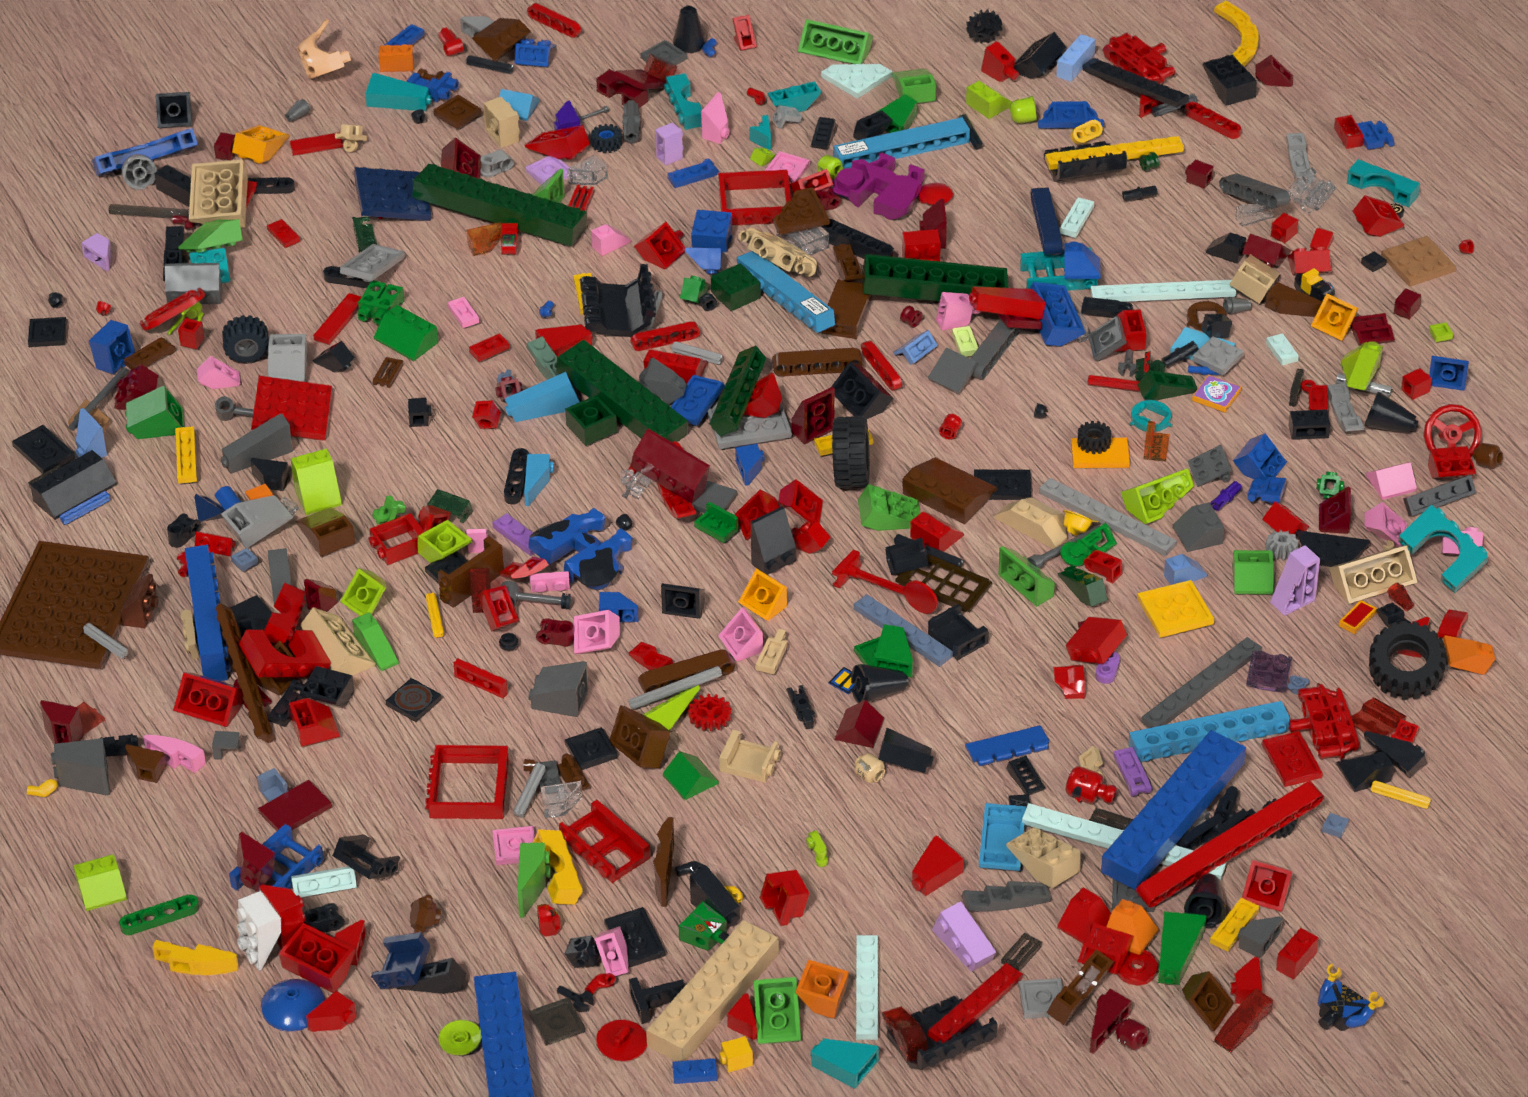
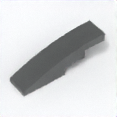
M1008 881L1005 887L986 886L984 891L964 890L962 899L967 911H999L1049 902L1051 896L1047 885L1043 883Z

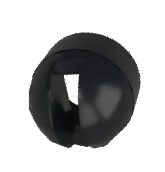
M420 109L411 113L412 120L415 123L419 124V122L423 123L425 121L424 110Z
M58 292L50 293L48 297L49 304L53 308L60 307L63 302V295Z
M1037 403L1034 418H1045L1047 416L1045 412H1048L1047 407Z
M622 514L617 518L616 525L627 531L632 527V520L628 514Z

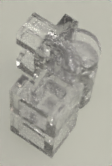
M1313 167L1301 173L1287 190L1291 199L1295 203L1298 202L1301 209L1306 213L1319 210L1336 189L1330 180L1327 182L1323 179L1319 181L1315 176L1317 172Z

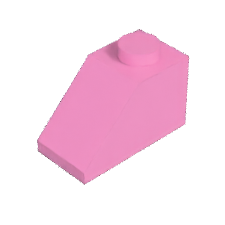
M607 224L591 230L592 247L601 256L631 243V240L622 231Z
M212 356L197 368L198 381L203 386L211 389L234 387L241 384L237 370Z
M616 927L600 932L594 939L606 973H612L614 976L628 973L627 945L621 928Z

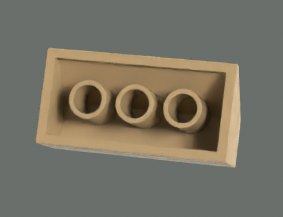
M1407 545L1397 546L1329 567L1334 586L1347 604L1417 583Z
M313 607L300 624L303 630L313 631L331 661V670L353 676L375 666V661L340 616Z

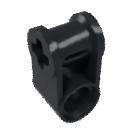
M185 513L180 514L175 521L167 526L169 545L174 548L182 547L195 536L196 531L199 532L201 521L191 519Z
M328 903L304 912L306 917L304 923L323 933L336 931L343 927L345 923L344 918L339 915L338 906L335 903Z

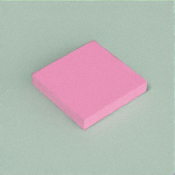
M779 151L765 171L788 170L789 183H792L803 176L810 166V160Z
M533 826L492 830L496 865L519 863L520 843L533 842L535 838Z

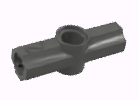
M630 100L624 104L622 119L624 140L629 144H633L639 140L640 114L638 112V104L634 100Z

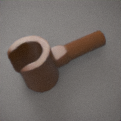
M525 759L524 771H530L529 774H531L535 766V760Z

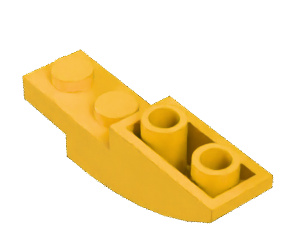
M155 940L152 945L155 960L169 963L170 971L191 975H217L234 972L239 968L237 954L230 951H223L198 944L195 950L159 940Z

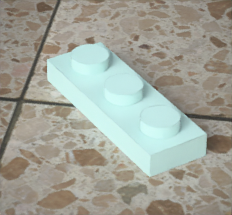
M1078 197L1060 227V234L1076 238L1094 208V201Z
M349 866L291 876L293 891L296 896L299 895L300 897L357 887L354 869Z

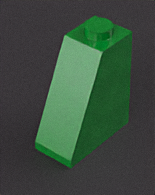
M904 94L880 109L893 119L885 131L893 133L909 129L917 116V101Z
M884 624L874 654L873 666L903 671L905 675L912 678L913 659L904 628Z

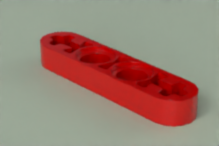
M533 3L527 8L530 18L571 38H575L581 33V27L576 21L538 3Z
M1189 102L1185 105V115L1230 139L1240 137L1241 126L1238 123L1199 103Z
M691 321L636 333L631 337L630 342L634 350L643 351L670 345L675 341L684 342L696 339L700 335V329L696 322ZM673 332H678L676 336L670 337ZM655 336H661L660 339L653 341Z
M871 340L861 343L863 356L891 391L900 389L902 387L900 376Z

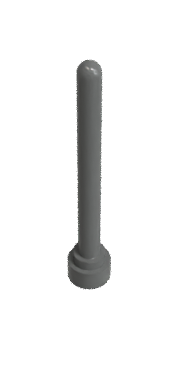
M1097 525L1087 530L1086 533H1082L1067 542H1076L1077 539L1081 540L1100 526ZM1067 542L1042 555L1034 554L1028 557L1027 560L1035 567L1041 569L1044 562L1060 554L1061 547Z

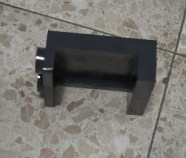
M959 604L948 608L928 621V635L952 650L953 657L957 661L988 644V629L984 625L977 629L961 614V606Z

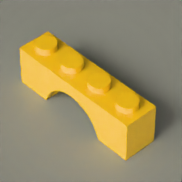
M538 829L532 843H545L546 851L550 852L549 865L556 871L547 888L552 904L575 905L582 894V885L579 883L577 871L574 869L566 840L559 830Z

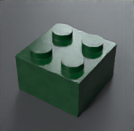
M739 263L711 276V293L730 311H733L761 298L760 281Z
M598 395L565 408L566 426L585 446L617 432L616 415Z

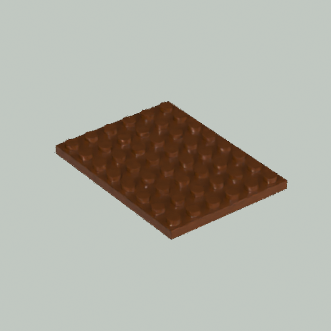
M39 541L0 620V655L101 669L109 650L85 634L83 627L87 623H91L115 639L122 623V607L132 585L142 579L149 563V556Z

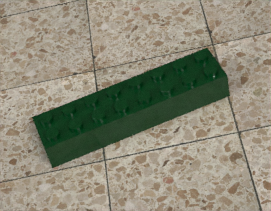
M865 254L862 269L863 294L940 301L942 292L970 295L973 287L1008 288L1007 268Z
M584 339L557 357L556 372L558 374L566 372L571 384L587 397L591 398L598 395L616 415V419L642 439L648 428L672 443L674 441L678 442L687 436V419Z

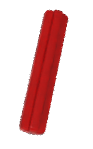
M1089 375L1088 377L1089 385L1140 391L1137 385L1140 381Z

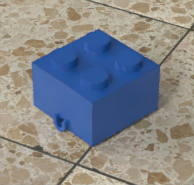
M697 209L691 233L692 248H721L722 252L727 253L729 242L732 241V213Z
M110 320L89 340L96 369L114 374L121 367H125L124 359L135 353L129 326L114 320Z

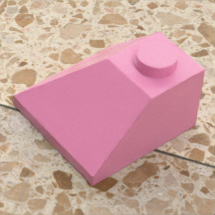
M717 92L701 111L702 138L721 144L728 137L730 130L728 129V119L721 93Z
M1383 502L1364 513V525L1368 531H1372L1376 536L1386 541H1393L1396 546H1402L1398 540L1399 535L1407 528L1406 521Z
M610 610L574 616L575 654L611 648L620 636V617Z

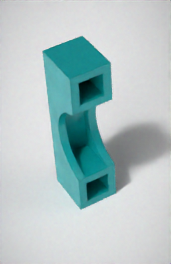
M686 73L667 76L664 90L666 94H669L670 104H673L674 113L678 114L679 123L683 125L685 130L702 127L701 111L703 109L700 103L686 100L691 96L690 81Z
M1358 159L1348 170L1347 184L1359 189L1373 186L1385 188L1392 193L1393 202L1408 208L1419 197V182Z

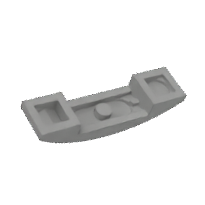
M1304 133L1286 134L1290 166L1296 183H1315L1313 169H1310L1306 153Z
M1346 383L1327 385L1331 407L1340 428L1345 432L1364 430L1360 416H1356L1351 405L1350 393Z

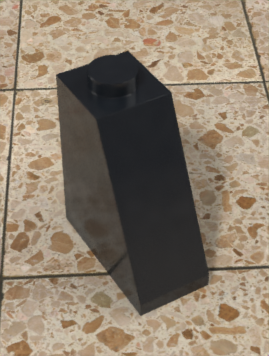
M886 728L878 759L925 773L927 767L931 768L934 756L931 755L932 748Z
M704 865L690 875L691 904L697 907L703 901L726 919L727 929L736 925L740 920V906L712 871Z

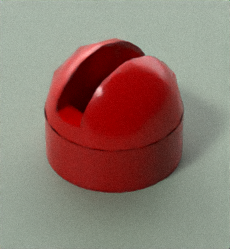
M1470 239L1461 241L1459 251L1464 254L1473 253V241Z
M98 301L96 311L98 314H102V316L107 315L112 305Z

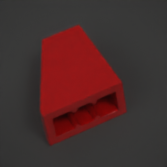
M582 324L535 330L536 339L543 337L557 357L583 339L592 345L593 335Z
M934 836L912 870L913 887L924 896L929 895L963 873L964 858L939 836Z

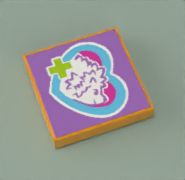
M1208 375L1193 394L1192 401L1226 413L1240 394L1242 386Z

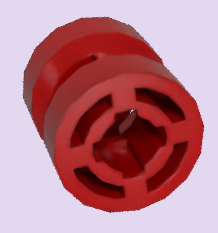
M955 414L946 415L939 428V434L945 439H954L962 426L961 418Z

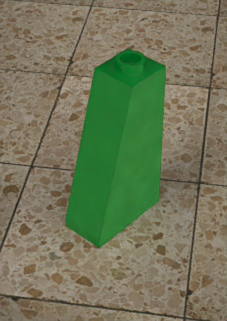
M1164 911L1158 983L1180 985L1205 933L1206 915Z

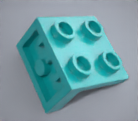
M225 248L190 253L191 263H219L222 283L230 282Z

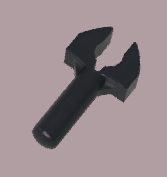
M562 985L557 988V993L574 1001L573 1009L577 1012L589 1011V1005L583 1002L594 1006L593 996L586 990L582 994H577Z

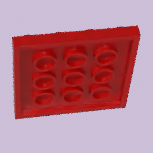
M259 375L251 430H254L275 416L283 414L289 423L291 436L325 440L332 386Z

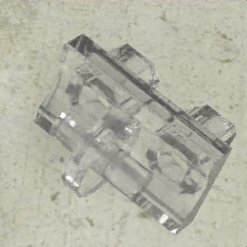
M632 469L622 470L619 474L621 484H627L622 497L627 499L631 495L639 499L645 489L639 486L638 483L647 488L652 480L639 471L634 475Z

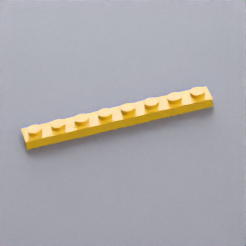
M1179 136L1054 152L1045 154V160L1049 170L1058 169V161L1061 160L1062 162H1069L1072 159L1076 161V158L1082 160L1088 159V156L1093 157V155L1101 157L1105 156L1106 153L1108 155L1109 153L1113 155L1121 154L1122 151H1126L1127 159H1134L1144 154L1148 155L1153 151L1157 155L1183 152L1184 146Z

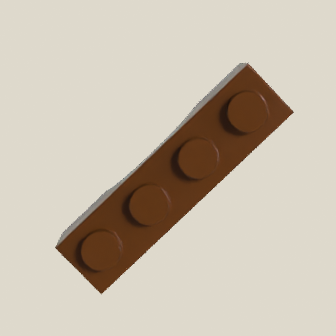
M1096 949L1068 986H1064L1057 994L1046 1013L1062 1025H1065L1106 977L1113 961Z

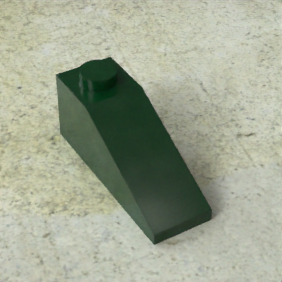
M1151 370L1137 384L1143 399L1162 400L1195 393L1198 389L1192 376Z

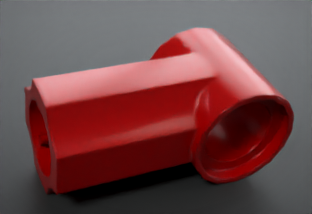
M447 27L442 28L438 33V38L443 44L446 56L463 53L462 40L456 38L451 29Z

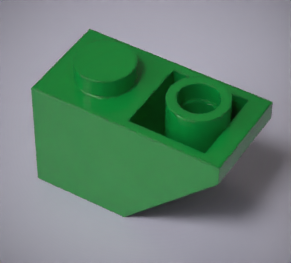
M697 276L684 277L680 299L699 303L701 296L708 292L710 284L705 283V279Z

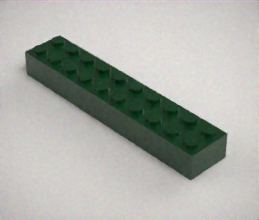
M428 163L413 180V198L500 225L502 223H518V230L568 246H572L586 230V211L564 205L563 203L550 201L547 198L537 197L530 193H524L514 188L488 182L481 178L478 179L468 174H462L452 169L442 168L435 164Z

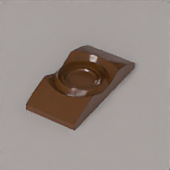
M668 817L657 833L660 843L657 845L656 858L653 860L655 891L662 907H667L675 845L673 817Z

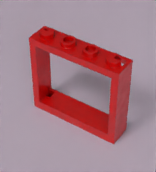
M788 170L718 173L721 212L732 213V226L774 224L773 219L782 212L783 206L727 209L725 194L727 190L784 188L785 203L791 201Z
M435 745L434 755L430 757L433 768H429V780H431V783H427V795H429V798H426L425 807L426 810H429L430 818L503 819L509 764L508 746ZM442 763L498 764L494 802H438Z

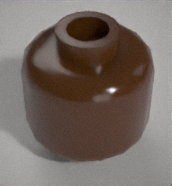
M1481 443L1474 450L1473 458L1478 466L1492 469L1501 464L1503 452L1498 445Z

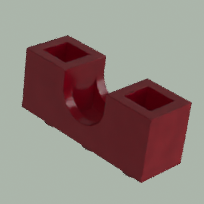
M611 69L596 78L597 92L608 98L621 94L623 106L628 101L634 100L638 104L639 109L648 102V89L641 90L615 78V71Z

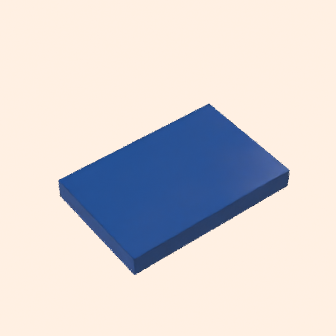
M693 375L687 383L684 395L675 400L671 408L687 419L688 424L698 426L724 389V382Z

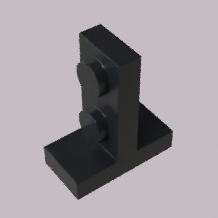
M637 977L629 979V993L641 1024L650 1022L649 1008H656L672 1002L685 987L683 979L646 989H641Z

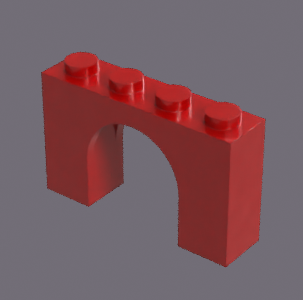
M246 630L239 642V646L257 677H310L316 666L329 669L331 661L312 630H296L288 645L295 657H289L277 651L263 630Z

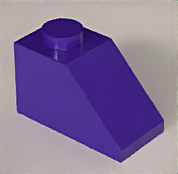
M566 101L555 115V130L580 125V119L571 102Z

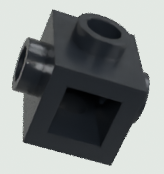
M592 935L570 938L565 952V956L574 968L596 965L600 955Z

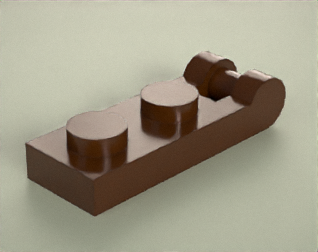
M160 337L126 357L124 365L131 370L133 368L136 369L140 364L147 367L167 354L172 355L176 347L168 343L163 337Z

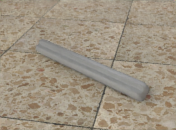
M717 666L634 697L628 701L631 709H636L722 676L721 669Z

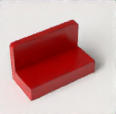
M1276 501L1262 518L1276 532H1279L1281 529L1282 532L1289 531V534H1295L1298 529L1306 531L1309 528V525L1285 505Z

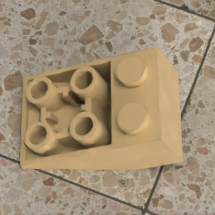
M1250 254L1240 266L1229 285L1260 304L1281 273Z
M1033 827L1006 843L1007 848L1033 877L1051 888L1056 887L1080 872L1081 851L1038 828Z

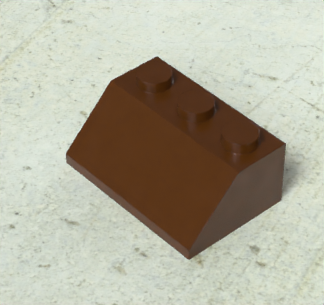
M499 18L473 36L472 39L496 62L516 48V43L524 40L531 31L520 19Z

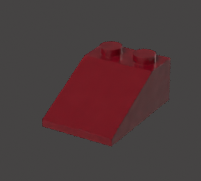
M828 388L803 400L791 418V433L804 445L815 438L832 432L835 419V388Z

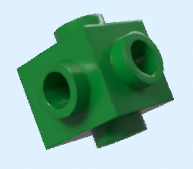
M1326 471V475L1322 474L1321 478H1317L1316 489L1320 490L1319 494H1323V498L1328 499L1343 490L1344 481H1340L1341 477L1337 476L1336 472ZM1328 482H1332L1334 484V487L1332 489H1328L1326 487Z

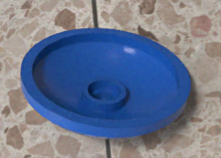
M303 979L281 981L264 994L261 1001L262 1015L265 1021L276 1029L283 1031L302 1030L308 1028L306 1016L325 1000L322 990L310 981Z

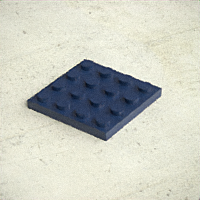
M354 167L353 173L361 216L430 221L431 211L429 202L413 198V180L420 172Z

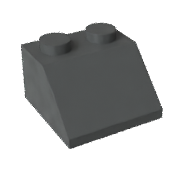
M1209 502L1192 506L1173 524V529L1187 552L1223 544L1224 526Z

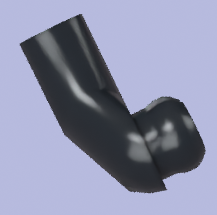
M691 861L675 867V870L679 877L688 873L693 874L704 864Z

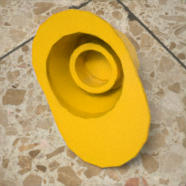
M1063 510V513H1065L1063 526L1074 536L1086 533L1092 522H1099L1083 515Z

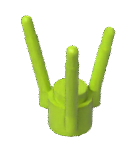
M197 302L181 313V317L168 331V335H171L186 316L190 319L197 317V321H201L204 315L201 312V303Z

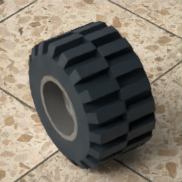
M241 315L239 318L234 317L233 321L229 320L227 325H224V330H222L223 349L230 360H235L237 363L243 362V364H247V362L254 363L255 360H261V356L264 357L266 352H268V328L259 318H253L251 315H248V317Z

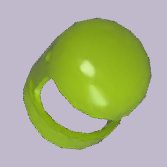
M1033 96L1016 99L1011 103L1010 115L1015 123L1022 124L1036 121Z

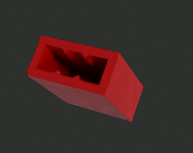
M1088 617L1066 643L1071 661L1104 664L1127 636L1122 620Z

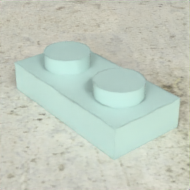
M1283 333L1266 338L1267 346L1281 365L1298 361L1299 355Z

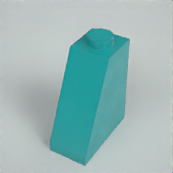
M824 1038L811 1050L812 1067L856 1089L879 1061V1047L871 1044Z

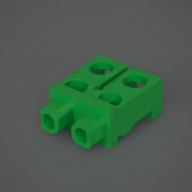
M371 281L358 302V319L365 322L368 318H372L373 322L379 325L386 312L396 305H402L405 301L403 287L391 284L386 286V283ZM375 287H380L378 291H375ZM391 290H395L397 293L392 295Z

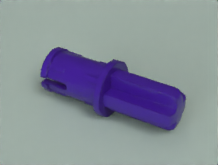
M1234 481L1226 489H1222L1220 494L1210 502L1213 505L1212 508L1219 511L1227 502H1231L1233 497L1241 490L1242 485Z

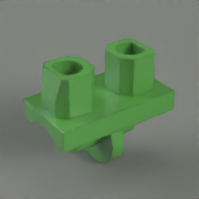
M392 495L386 496L384 506H381L380 509H375L372 516L377 524H383L399 518L400 516L396 514L404 513L406 507L403 501H395Z

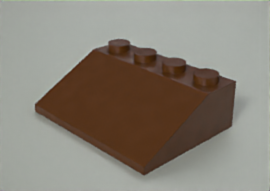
M936 457L913 467L902 478L904 495L917 499L918 502L964 525L988 501L992 493L997 491L996 486Z

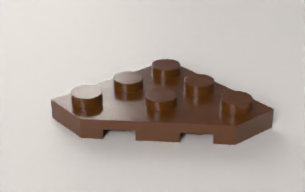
M813 187L797 190L793 194L791 201H787L783 206L782 212L773 219L774 226L779 235L829 224V217Z

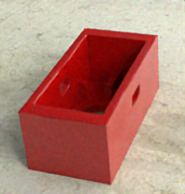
M1352 115L1335 118L1334 129L1345 148L1350 149L1363 146L1364 135Z

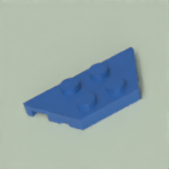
M1087 101L1052 102L1049 105V109L1044 112L1042 120L1039 119L1038 128H1076L1091 120L1099 121L1102 127H1104V120L1097 117V112L1090 107Z

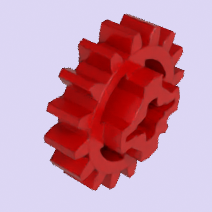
M707 694L705 698L700 695V700L694 698L693 704H689L688 718H690V723H695V728L701 726L702 731L706 728L712 731L715 727L720 730V725L727 726V721L731 720L732 711L730 703L725 702L724 697L718 699L717 694L714 697Z

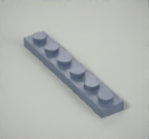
M868 594L854 603L855 611L882 629L884 624L903 627L909 647L937 666H942L953 657L952 650Z

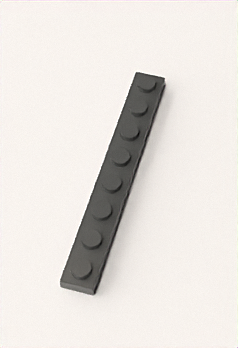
M1246 637L1143 715L1141 723L1148 728L1167 725L1262 652V646Z

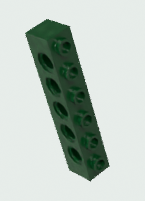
M756 345L739 352L709 424L720 437L738 429L766 361L765 355Z

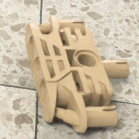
M749 228L739 233V240L748 242V249L760 257L762 256V258L769 260L788 272L794 271L808 277L814 275L817 268L816 259L784 239L754 228Z

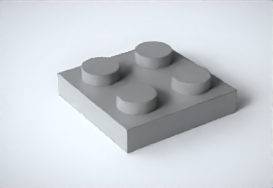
M1213 336L1193 355L1192 361L1206 366L1220 375H1224L1243 357V350Z

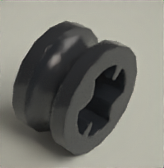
M706 293L701 296L699 304L703 310L711 311L717 306V300L711 293Z

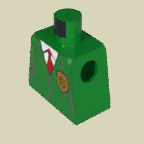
M703 901L678 926L679 940L706 951L711 950L717 943L722 945L730 936L726 933V919Z

